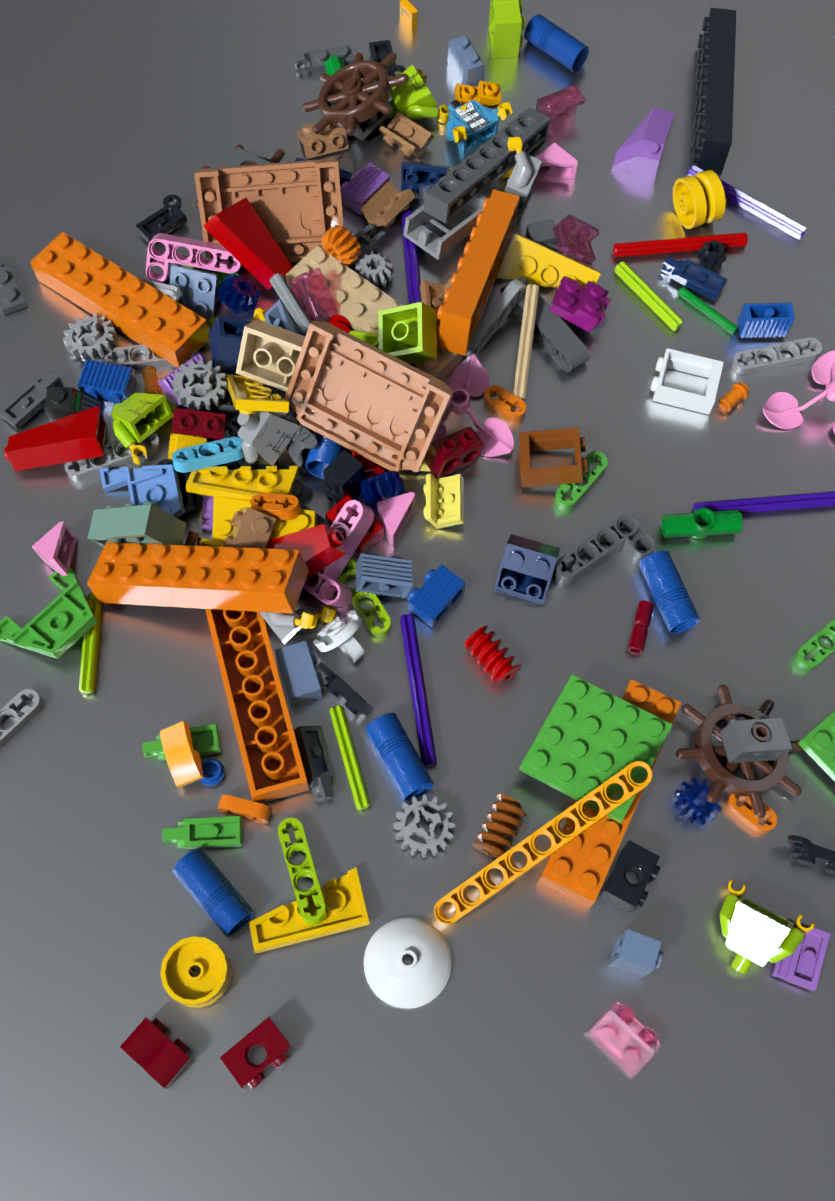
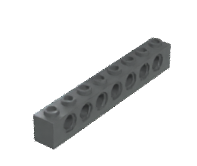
M531 107L522 114L520 113L516 119L506 124L500 132L494 134L489 141L482 144L473 154L468 155L462 163L456 165L452 171L446 176L441 177L435 185L425 191L423 211L444 223L449 222L515 166L516 159L514 156L517 153L516 151H508V138L520 137L522 140V151L529 154L548 138L551 118Z

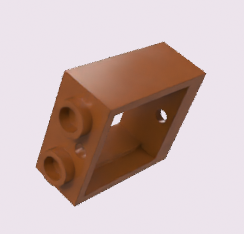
M579 427L519 432L522 488L583 483L582 472H587L586 457H581V452H586L585 437H580ZM574 448L575 465L532 468L531 452Z

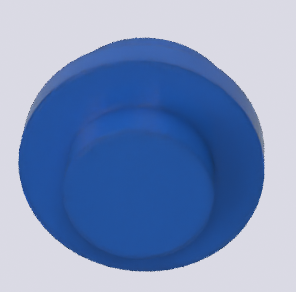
M208 758L201 762L204 778L199 779V781L206 786L219 784L225 776L223 764L215 758Z

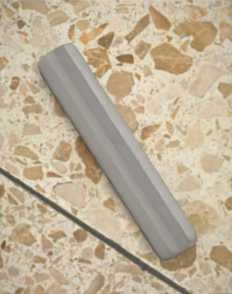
M274 274L270 278V283L301 333L306 335L311 323L310 318L283 275Z
M139 278L175 301H179V298L183 297V292L180 291L178 286Z

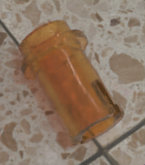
M152 366L145 367L144 371H141L145 384L144 393L162 394L163 390L158 384L159 379L156 368Z

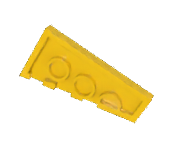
M516 233L496 278L513 280L522 276L529 283L557 288L563 276L575 280L582 286H585L588 280L596 284L601 272Z
M227 375V387L235 409L239 410L240 413L255 414V411L289 413V402L281 400V396L278 394L271 395L272 390L268 387H263L261 382L242 375Z
M227 466L208 467L191 471L186 483V491L244 501H251L252 497L259 493L291 495L299 474V466H289V469H277V466H266V469L251 470V466H241V468L236 470H228Z
M214 496L212 540L224 542L226 536H230L234 526L231 525L235 512L237 510L240 511L243 507L251 508V501ZM301 509L299 516L295 519L276 520L269 540L317 526L315 511Z
M357 867L347 871V874L336 880L335 878L324 883V886L320 887L327 910L326 918L322 923L313 926L306 924L300 915L296 900L286 906L281 905L250 921L249 925L255 953L370 925ZM312 897L307 898L310 908L308 912H310L311 916H316L317 910L320 908L315 907Z

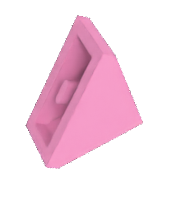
M555 142L535 157L542 160L536 179L575 180L577 160Z
M413 492L377 502V515L383 523L385 536L391 546L395 545L415 507V493Z
M62 521L38 540L32 548L45 564L60 575L66 576L70 568L77 537L66 523Z

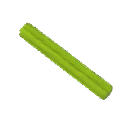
M622 261L616 265L615 273L673 331L678 330L682 326L683 320L625 262Z
M89 593L87 600L98 622L83 635L79 691L82 694H93L95 691L102 603L98 601L94 593Z
M342 705L334 706L329 711L356 809L364 810L371 807V802L345 710Z

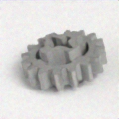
M97 313L92 318H89L88 314H85L82 320L77 317V323H69L70 330H64L66 337L63 338V342L68 353L72 354L75 359L81 356L83 361H86L88 357L95 361L97 355L104 357V351L111 352L112 348L110 345L116 344L115 337H117V333L111 320L108 321L104 315L99 318Z
M199 359L198 364H194L192 360H189L190 366L188 367L183 364L180 365L181 372L175 371V379L172 380L174 396L178 397L179 404L186 403L188 410L196 406L197 411H201L202 407H206L210 411L211 404L219 406V398L225 399V391L228 389L226 375L221 373V367L216 366L213 368L212 361H209L207 365L203 364L202 359ZM214 382H216V388L213 390Z
M423 794L422 801L418 802L416 797L413 796L412 805L409 806L405 802L402 804L404 813L396 812V818L400 822L394 823V829L400 830V832L395 834L396 840H404L401 845L403 850L409 846L411 847L412 856L417 851H421L422 858H426L427 851H431L434 856H437L438 847L443 850L447 849V844L444 840L452 841L453 835L448 832L455 829V823L448 822L453 818V813H445L446 803L440 806L437 805L438 797H434L430 802L427 801V796ZM424 809L432 810L435 814L426 812ZM413 813V822L405 827L407 818ZM420 817L426 825L430 824L429 835L423 828H419ZM443 826V832L436 840L434 833ZM412 839H420L424 841L425 844L417 843Z

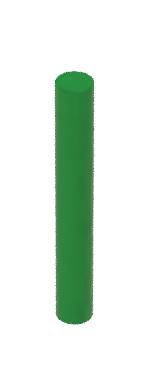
M682 287L679 290V296L730 334L734 335L739 327L688 289Z

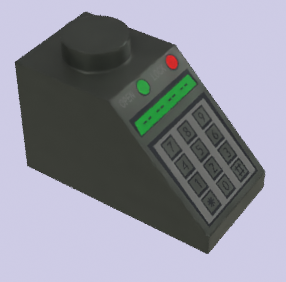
M47 387L44 409L51 422L96 406H100L103 413L104 403L101 400L73 387Z

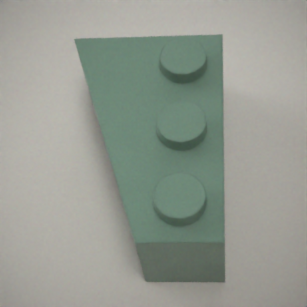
M144 502L143 505L137 506L132 504H125L124 507L106 506L105 509L93 511L87 539L103 547L106 542L182 545L187 523L159 509V505L151 502Z

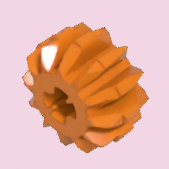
M336 224L321 238L322 248L346 266L351 265L361 254V246L356 241L357 237H354L351 231H347L344 226Z

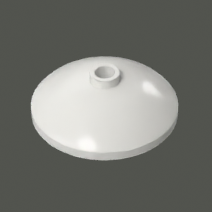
M411 917L398 918L381 926L371 937L364 955V971L371 989L381 1000L398 1008H417L433 1001L445 988L451 972V953L443 935L430 923ZM405 955L413 957L414 961L411 965H405L402 962V958Z

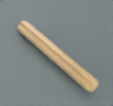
M528 284L526 287L513 394L523 401L526 398L539 286Z

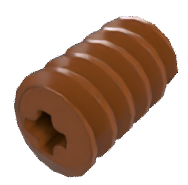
M497 794L496 799L498 802H493L491 806L494 812H488L486 818L489 822H483L482 829L484 832H478L477 839L479 842L473 843L475 849L492 857H498L506 853L502 849L503 846L512 847V843L507 839V836H517L512 826L521 827L522 823L516 818L517 816L526 817L527 815L521 809L522 806L518 801L505 794Z

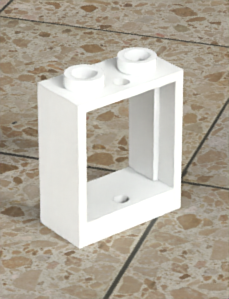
M666 348L664 357L659 356L655 371H659L658 377L654 376L650 390L655 391L652 401L709 415L715 403L724 362ZM667 368L707 378L704 395L663 386Z

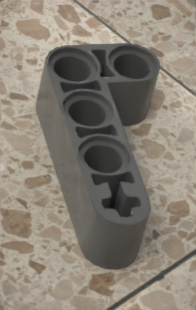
M622 515L559 558L555 565L553 580L559 587H570L620 551L631 562L639 565V562L644 557L653 553L656 546L655 540L637 519L630 515ZM620 529H627L630 533H624ZM601 542L610 544V547L603 546ZM637 547H642L647 552L639 551ZM580 556H588L591 560H583Z

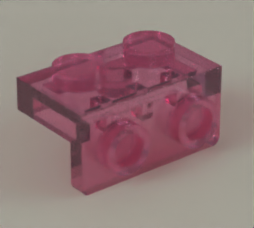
M572 85L537 99L536 110L552 120L575 111L578 105L585 103V97L576 85Z
M571 214L567 215L553 227L557 241L556 246L560 252L566 253L577 261H582L588 265L596 260L590 241L599 235L597 228Z
M320 268L300 274L290 281V288L311 322H321L338 313Z
M618 1001L612 1004L610 1009L588 1032V1035L632 1078L657 1054L661 1046L656 1033L651 1028L644 1027L636 1019L634 1012L627 1005H621Z

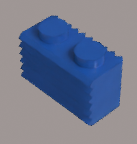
M791 302L743 304L737 319L740 337L742 339L744 337L747 339L753 337L776 338L777 336L785 338L795 320L793 306Z
M87 359L77 385L80 391L96 399H107L109 402L116 404L125 401L133 394L137 378L131 366L114 365L112 363L90 361Z
M442 564L437 570L431 569L425 576V583L420 589L415 587L407 598L409 600L408 610L432 628L435 627L464 593L466 585L464 580Z

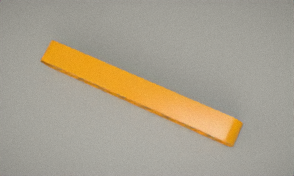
M635 761L442 897L434 907L436 919L443 924L459 921L644 790L653 780V772L650 766L642 761ZM643 767L647 770L648 777L645 782L635 783L632 780L631 773L634 768ZM612 784H619L624 790L623 797L617 801L611 800L607 794L608 788ZM588 801L598 803L600 811L596 817L590 818L585 815L584 806ZM567 817L575 822V830L569 835L564 834L560 828L561 821ZM542 834L547 835L551 839V847L548 851H541L537 846V839ZM518 851L523 852L527 856V864L524 868L517 867L513 862V857ZM494 868L500 869L503 873L504 879L500 885L494 884L490 879V873ZM470 885H474L479 889L480 896L477 901H471L467 897V888ZM446 902H451L456 908V914L453 918H449L444 914L443 907Z

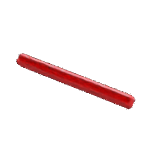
M744 232L615 243L613 245L614 257L698 251L702 249L704 242L709 243L714 240L725 245L724 248L745 247L748 242V236Z

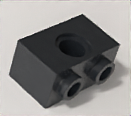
M345 450L323 470L326 497L334 505L346 495L355 500L365 490L363 464Z
M628 840L600 896L630 912L637 906L641 908L649 894L645 890L648 881L654 882L661 867L656 865L660 856ZM627 871H633L638 875V884H632L627 880Z

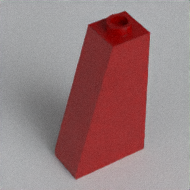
M247 198L219 212L203 225L267 290L273 287L270 283V278L274 274H281L286 280V274L293 268Z
M100 406L9 436L7 447L4 448L7 462H11L14 471H21L103 456L107 424Z
M325 524L268 540L265 548L300 550L309 570L306 579L346 555L343 544L344 537L341 532Z

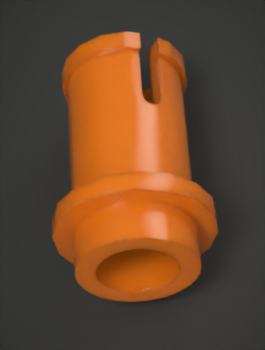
M743 382L734 383L732 389L723 398L719 399V406L724 411L730 412L737 403L748 397L750 392L748 386Z

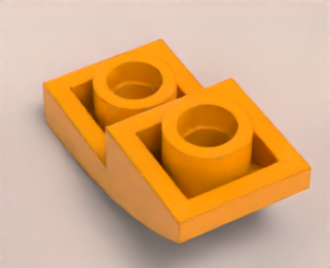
M480 80L477 87L456 83L454 89L455 100H458L462 105L476 100L481 105L487 107L500 104L502 101L501 87L497 83Z
M182 721L161 730L160 737L164 754L176 786L180 788L204 778L200 754L193 749L189 724Z

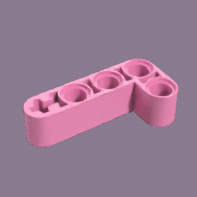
M158 233L151 239L148 245L146 276L151 281L162 283L169 274L171 263L225 273L237 272L241 263L234 256V263H229L228 257L233 255L221 244ZM154 243H163L166 251H158ZM178 247H186L189 250L190 255H181L178 251ZM209 251L213 254L214 258L206 260L203 258L202 252ZM219 253H221V254H222L221 257H220L221 261H220V262H217L218 257H219ZM152 266H160L164 274H156Z
M350 500L343 506L331 525V528L337 529L342 535L347 533L343 543L346 555L307 578L303 585L306 591L323 603L337 608H344L351 602V590L337 579L373 523L374 513L370 507L359 501ZM317 577H319V581L315 586V580ZM336 590H338V595L334 599V593Z

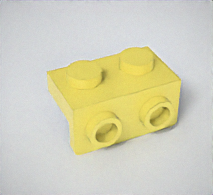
M432 473L426 474V484H424L426 506L423 509L425 519L436 529L464 524V478L457 474L436 479Z

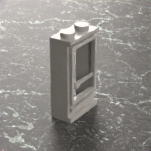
M480 194L462 211L470 216L451 231L435 221V217L425 213L423 205L406 217L403 236L439 260L445 252L469 235L473 227H477L478 214L482 212L485 197ZM431 222L447 234L440 238L427 229L425 225Z

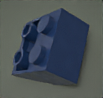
M407 160L402 161L401 191L411 189L416 196L414 199L423 200L425 191L435 185L441 177L446 176L450 172V166Z
M222 316L217 317L209 332L213 368L220 366L221 373H225V375H239L236 373L244 326L253 321Z
M511 534L505 547L494 591L544 605L560 548Z

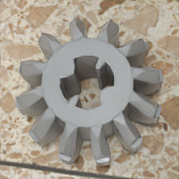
M371 251L370 255L363 253L361 259H357L354 272L377 288L385 289L387 284H391L394 267L389 257H383L382 252L376 255Z

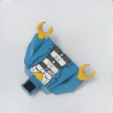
M458 100L452 101L448 107L450 113L448 123L446 124V138L449 142L457 143L463 153L481 145L498 133L499 120H505L507 115L513 114L510 103L505 102L496 109H491L481 105L476 100H472L464 105Z

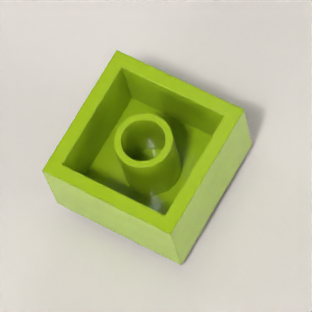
M490 0L488 29L493 58L518 57L519 48L523 47L521 30H525V17L521 16V0Z
M423 302L378 311L379 349L408 364L437 359L436 310Z

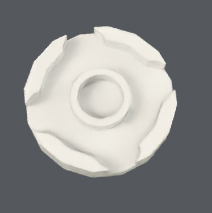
M355 610L346 612L348 617L343 620L336 617L322 628L317 634L320 638L319 641L316 639L313 643L320 652H327L338 646L343 654L351 662L355 663L365 654L363 648L353 636L362 625L363 620Z

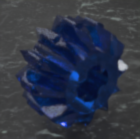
M232 274L222 281L217 296L221 299L220 303L227 306V310L231 309L235 314L241 313L245 315L256 307L260 293L256 290L257 286L250 283V279L246 280L243 275L238 277L236 274Z
M397 471L384 472L368 477L360 484L362 496L366 504L375 505L377 502L402 495L405 492L403 480Z
M695 777L689 780V784L683 781L679 785L681 790H676L674 793V797L678 800L674 802L673 806L674 808L682 809L678 814L679 818L687 815L688 825H692L697 820L699 826H703L706 820L714 821L716 819L714 813H719L722 809L717 804L722 800V796H719L715 803H709L706 800V795L710 790L707 787V779H703L700 784ZM697 798L702 802L698 806L693 802Z

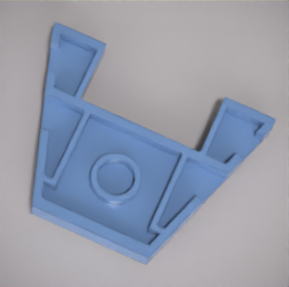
M151 465L134 469L129 467H119V469L113 470L109 468L99 469L102 487L106 492L128 485L132 505H143L144 502L155 503L159 505V509L176 518L185 513L178 474L173 465Z

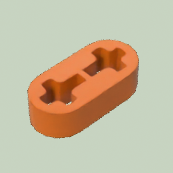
M498 385L489 386L485 390L484 404L488 409L510 422H519L524 419L526 404L521 398ZM499 396V399L491 400V397ZM519 408V411L511 412V409Z
M259 493L253 496L250 502L252 509L276 518V520H292L298 517L301 512L298 498L289 494Z
M729 794L726 803L728 809L753 831L765 834L776 826L777 815L764 802L768 818L766 820L767 824L761 826L758 823L760 818H757L753 813L749 796H742L746 799L744 801L745 805L738 807L736 805V798L741 796Z
M221 795L217 808L222 813L231 816H241L243 819L265 824L269 822L272 808L267 805L230 795Z

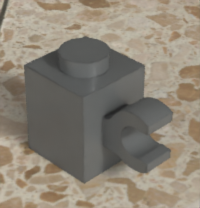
M553 218L527 225L526 238L562 254V249L559 247L562 240V232L560 227H556Z

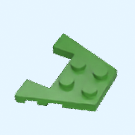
M71 567L66 576H62L55 571L48 577L63 592L26 626L21 628L7 615L0 621V641L58 659L98 622Z

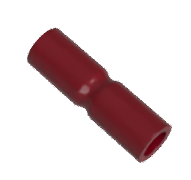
M641 600L638 603L634 627L628 645V651L631 653L643 654L648 627L650 626L654 604L650 601Z

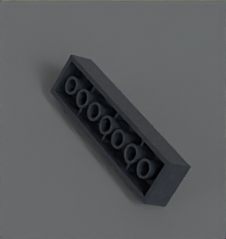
M710 8L709 15L704 17L702 31L704 33L699 35L697 48H701V50L698 51L696 61L700 66L697 67L696 80H699V82H697L695 96H698V98H696L694 112H697V115L694 118L693 129H697V132H694L692 145L696 146L692 154V163H695L696 166L705 171L712 170L717 175H721L732 145L736 10Z

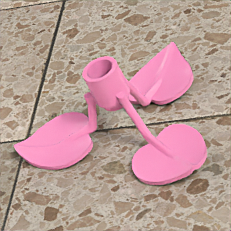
M835 350L822 355L813 364L811 370L815 382L826 385V389L801 407H798L797 399L787 392H777L771 395L763 407V413L770 423L781 429H795L803 422L800 411L805 410L825 396L828 400L835 402ZM835 421L833 422V431H834V434H835Z
M473 354L462 361L450 376L449 387L454 393L434 437V441L445 437L447 430L443 422L447 420L451 411L458 415L468 413L478 429L475 433L484 443L480 455L496 457L509 454L514 448V439L509 427L502 420L493 417L487 418L481 426L470 407L469 396L479 397L489 387L488 373Z

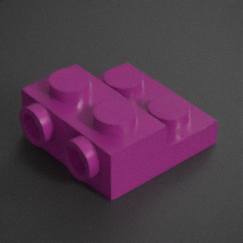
M563 276L549 311L590 333L595 325H601L606 316L604 311L611 301L607 297L609 291L589 280L585 286H582L575 280Z

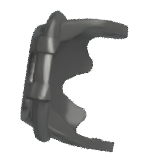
M299 423V428L291 438L287 451L296 466H299L302 472L307 473L308 470L305 464L309 451L318 446V441L311 429Z

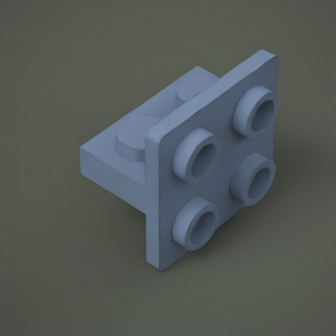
M179 265L171 266L170 285L180 287V291L183 292V297H180L177 302L209 322L210 317H214L215 303L224 297V288L217 287L218 275Z

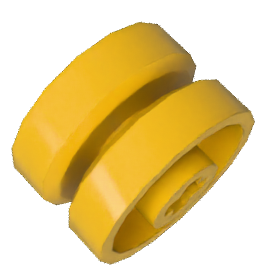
M712 170L699 172L695 176L679 178L674 183V209L677 218L686 229L699 227L703 223L709 224L719 221L724 215L726 204L724 189L719 177Z
M192 936L178 941L168 950L162 961L160 974L163 987L171 998L187 1007L202 1009L214 1005L224 997L231 984L232 968L230 959L216 943L205 937ZM199 967L201 969L199 976L192 977L196 974L195 968Z

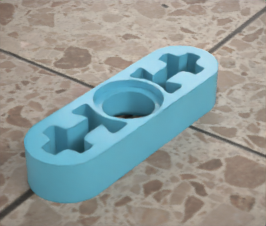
M229 437L178 449L172 454L174 469L181 473H187L241 460L244 457L241 447L243 440L238 437ZM208 453H214V454H215V455H212V456H203L204 454H208Z

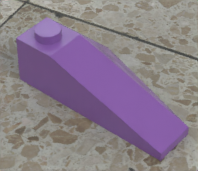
M654 107L617 150L612 170L655 180L675 112Z

